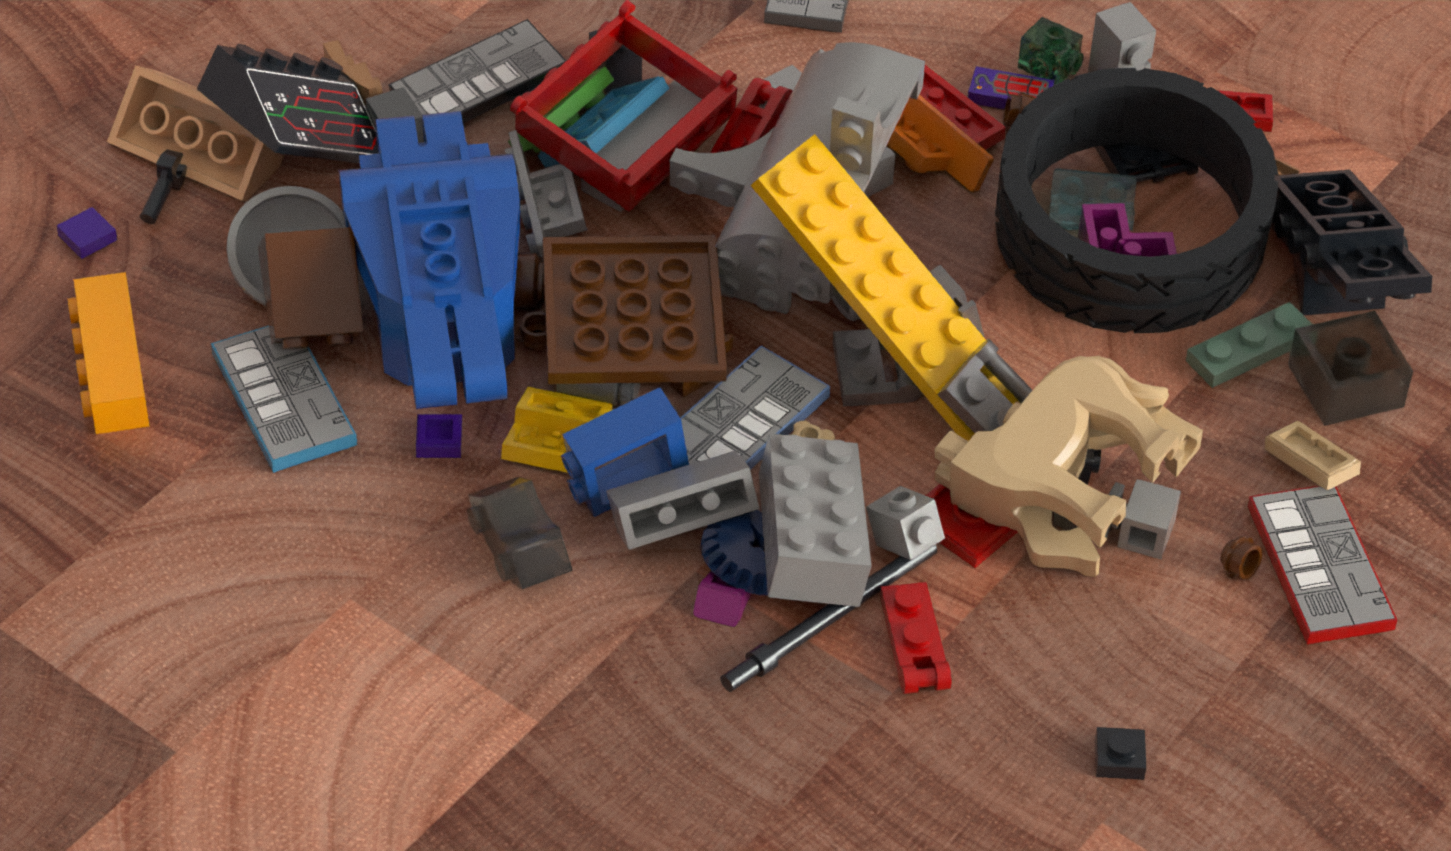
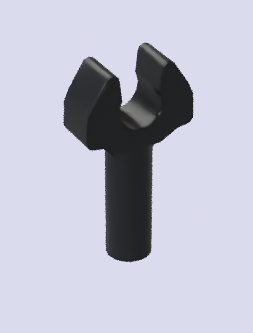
M167 149L160 155L156 163L158 179L140 214V218L144 222L154 224L171 189H181L187 170V165L180 164L183 153Z

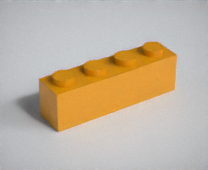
M126 272L73 279L76 297L67 298L71 324H80V328H73L71 330L75 355L84 354V359L76 360L79 385H88L89 388L87 391H80L84 418L93 417L96 434L150 427Z

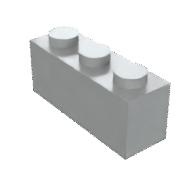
M736 450L606 491L617 533L629 550L759 509L750 468Z

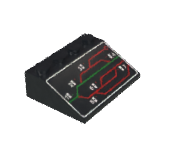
M237 44L235 48L217 45L197 90L272 151L279 154L360 163L359 155L378 154L376 128L356 84L342 73L343 67L340 64L324 57L320 61H315L299 53H294L292 57L285 56L278 51L268 48L264 52H259L243 44Z

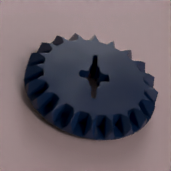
M757 509L709 524L706 530H704L701 539V553L710 570L721 580L737 589H745L744 591L748 593L768 596L765 552L763 551L762 512Z

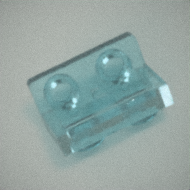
M1056 168L1053 171L1049 217L1063 229L1078 230L1082 204L1124 203L1129 230L1133 231L1136 177Z

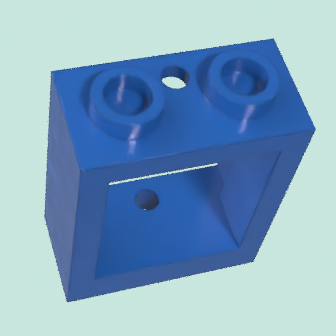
M660 387L562 434L566 453L561 455V459L571 479L567 480L568 487L577 504L580 505L585 502L594 517L611 509L607 490L689 465L681 418ZM653 440L652 443L595 470V468Z

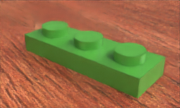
M606 67L592 72L543 117L562 130H565L580 119L578 114L580 109L583 107L588 109L605 97L602 90L613 82L614 78ZM518 134L523 151L533 149L535 153L541 151V149Z

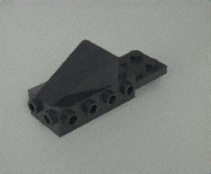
M1350 169L1275 176V180L1279 181L1271 228L1292 254L1299 308L1303 315L1384 309L1387 296L1406 300L1414 298L1416 294L1432 292V275L1408 250L1407 239L1404 236V227Z

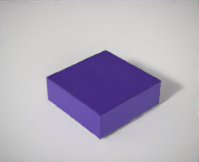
M93 207L56 225L58 236L81 259L117 241L116 229Z
M417 414L416 458H461L462 414Z

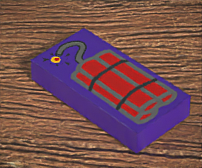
M976 66L968 91V98L977 105L1004 109L1009 94L1018 95L1019 92H1023L1036 98L1041 92L1054 86V80Z

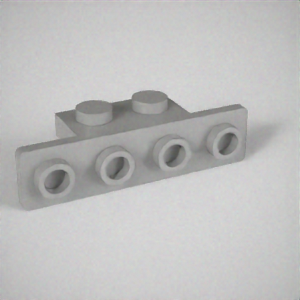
M517 130L508 132L512 147L505 149V153L513 154L516 172L519 173L517 176L520 201H526V204L520 205V214L525 229H533V233L526 235L530 252L536 253L543 262V237H566L586 231L587 226L572 171L559 164L530 173Z

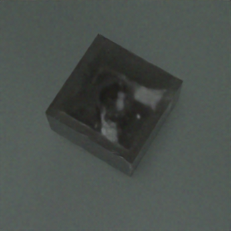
M1376 311L1295 328L1288 366L1324 426L1405 406L1413 370Z

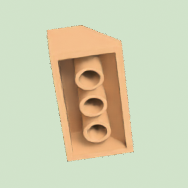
M135 65L107 140L110 144L154 163H157L160 155L167 149L181 152L183 157L180 164L187 165L186 177L242 201H247L280 167L285 155L272 151L198 91L197 87L160 71Z

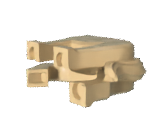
M1078 356L1063 361L1049 372L1022 404L1019 402L1014 403L1006 413L1002 426L993 431H977L969 441L953 431H949L935 448V458L941 461L935 471V480L950 489L951 503L953 505L956 504L967 513L978 518L981 517L993 525L1006 526L1017 530L1024 540L1029 559L1034 565L1045 568H1065L1078 571L1085 576L1096 577L1099 574L1100 556L1092 541L1099 548L1107 540L1105 534L1110 524L1113 523L1118 526L1126 517V500L1115 495L1104 494L1078 479L1084 467L1088 449L1099 450L1128 444L1137 454L1142 473L1153 483L1160 475L1158 469L1163 459L1166 468L1175 477L1180 474L1200 449L1203 430L1181 419L1163 406L1169 397L1166 387L1151 386L1136 381L1111 359L1101 356ZM1052 511L1067 518L1078 527L1071 530L1058 531L1052 525Z

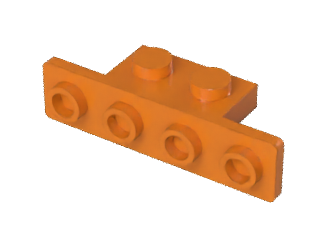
M920 95L917 100L909 98L887 144L889 149L895 150L905 159L906 166L913 171L926 173L927 171L946 170L971 192L979 191L994 161L993 156Z

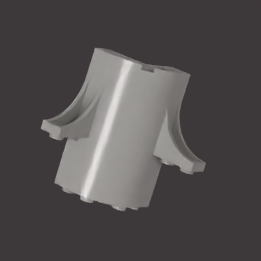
M837 43L833 50L825 52L820 49L808 60L775 127L765 136L742 148L720 153H697L678 148L675 149L670 159V186L676 187L687 194H697L715 200L725 207H734L715 246L718 253L721 295L729 298L736 297L754 303L763 310L777 311L787 314L791 307L792 292L806 300L829 303L833 294L832 283L754 191L751 185L811 136L816 134L864 192L909 98L917 100L923 88L924 60L866 43Z

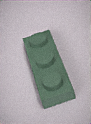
M1288 302L1187 350L1186 362L1213 388L1313 341L1317 328L1297 308Z

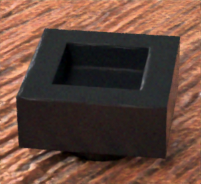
M1097 727L1095 734L1096 777L1144 780L1146 773L1145 730Z

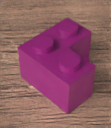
M1124 203L1082 204L1078 239L1094 247L1123 255L1154 257L1177 254L1173 232L1130 233Z

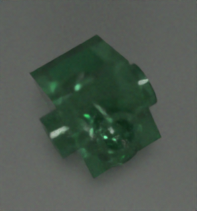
M1041 17L1021 37L1017 68L1039 78L1054 80V85L1064 81L1070 74L1075 75L1079 71L1084 59V54L1081 53L1083 35Z

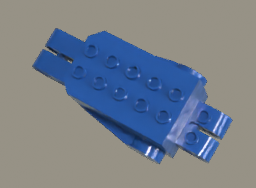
M461 111L422 114L424 138L422 143H418L414 115L375 119L378 154L359 155L360 168L339 170L344 225L345 228L350 227L354 235L357 268L376 311L384 373L407 386H412L416 409L457 405L456 382H462L466 404L506 400L507 381L505 368L515 359L513 308L520 234V198L513 154L490 156L488 143L467 145Z

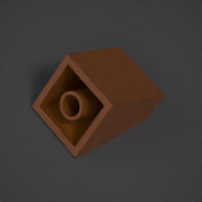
M351 228L265 233L258 246L271 344L282 343L283 350L309 348V341L326 340L327 346L353 344V337H359L363 332L355 242Z

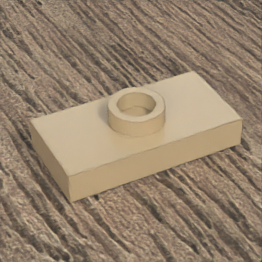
M1296 421L1265 437V450L1325 490H1329L1360 474L1361 461L1300 421Z

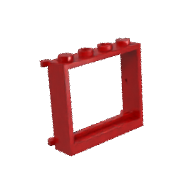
M629 0L621 5L618 16L610 22L605 21L592 39L586 44L578 45L565 63L559 68L551 69L539 86L532 92L528 91L522 96L516 97L510 106V111L516 114L515 130H517L519 135L628 212L670 175V159L676 148L694 152L730 119L736 108L738 88L732 84L737 79V74L727 70L721 77L630 15L636 6ZM623 45L702 99L626 170L623 168L617 169L543 117Z

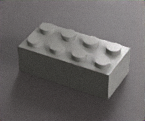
M769 433L759 471L768 597L860 607L871 570V557L858 443Z

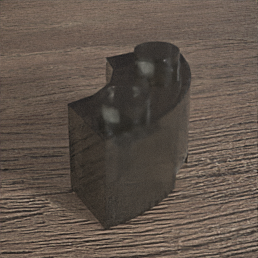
M516 477L468 495L472 506L467 509L471 527L476 534L483 533L494 556L497 572L504 582L511 580L518 588L525 589L573 571L560 527L553 523L545 512L532 480Z

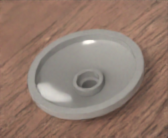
M282 186L257 194L240 208L229 229L226 250L228 264L234 279L247 295L266 306L258 246L264 234L345 228L343 211L325 195L304 187Z

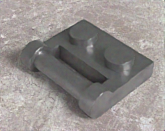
M870 329L833 331L832 344L843 406L909 403L921 397L922 392L895 359L898 379L896 382H886L880 350H886V348Z
M990 339L984 341L969 356L937 394L974 433L977 431H993L1002 426L1006 413L1013 405L980 371L983 365L1021 404L1033 391L996 353L999 348Z

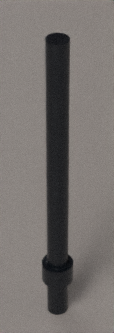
M936 545L911 560L899 556L869 576L861 604L879 593L881 586L891 585L937 553ZM828 604L768 645L761 643L746 653V660L720 677L723 687L727 691L732 692L754 676L763 677L778 666V660L857 607Z

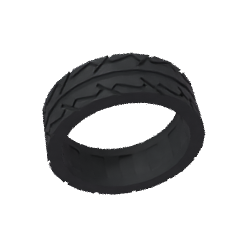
M1108 68L1076 75L1072 80L1068 78L1044 90L1025 106L1021 114L1019 113L1006 134L1001 157L995 216L999 218V222H995L998 247L1008 268L1014 269L1017 273L1014 275L1015 278L1033 297L1055 312L1066 313L1065 317L1098 329L1122 333L1134 330V334L1163 333L1196 325L1200 320L1204 322L1228 309L1247 291L1263 263L1276 203L1279 181L1275 180L1274 175H1278L1274 151L1262 129L1256 128L1253 125L1256 123L1253 118L1232 99L1212 87H1203L1204 83L1172 72L1147 68L1136 71V68ZM1116 144L1148 146L1171 152L1184 158L1212 176L1229 195L1239 219L1221 236L1204 246L1186 252L1154 257L1123 255L1094 247L1069 234L1055 223L1040 206L1031 186L1049 166L1070 154L1092 147Z

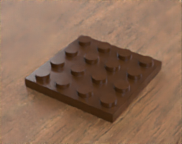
M716 235L543 237L548 384L726 382L727 362L717 247H715L717 244Z

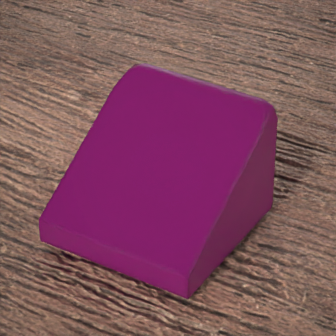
M710 571L698 585L693 610L694 616L735 627L742 617L751 593L745 592V589H737L727 584Z

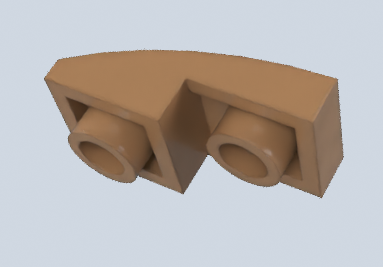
M339 40L323 43L324 58L331 59L343 67L342 73L356 84L365 106L366 98L383 93L379 78L371 76L365 62L354 64L351 54H344Z

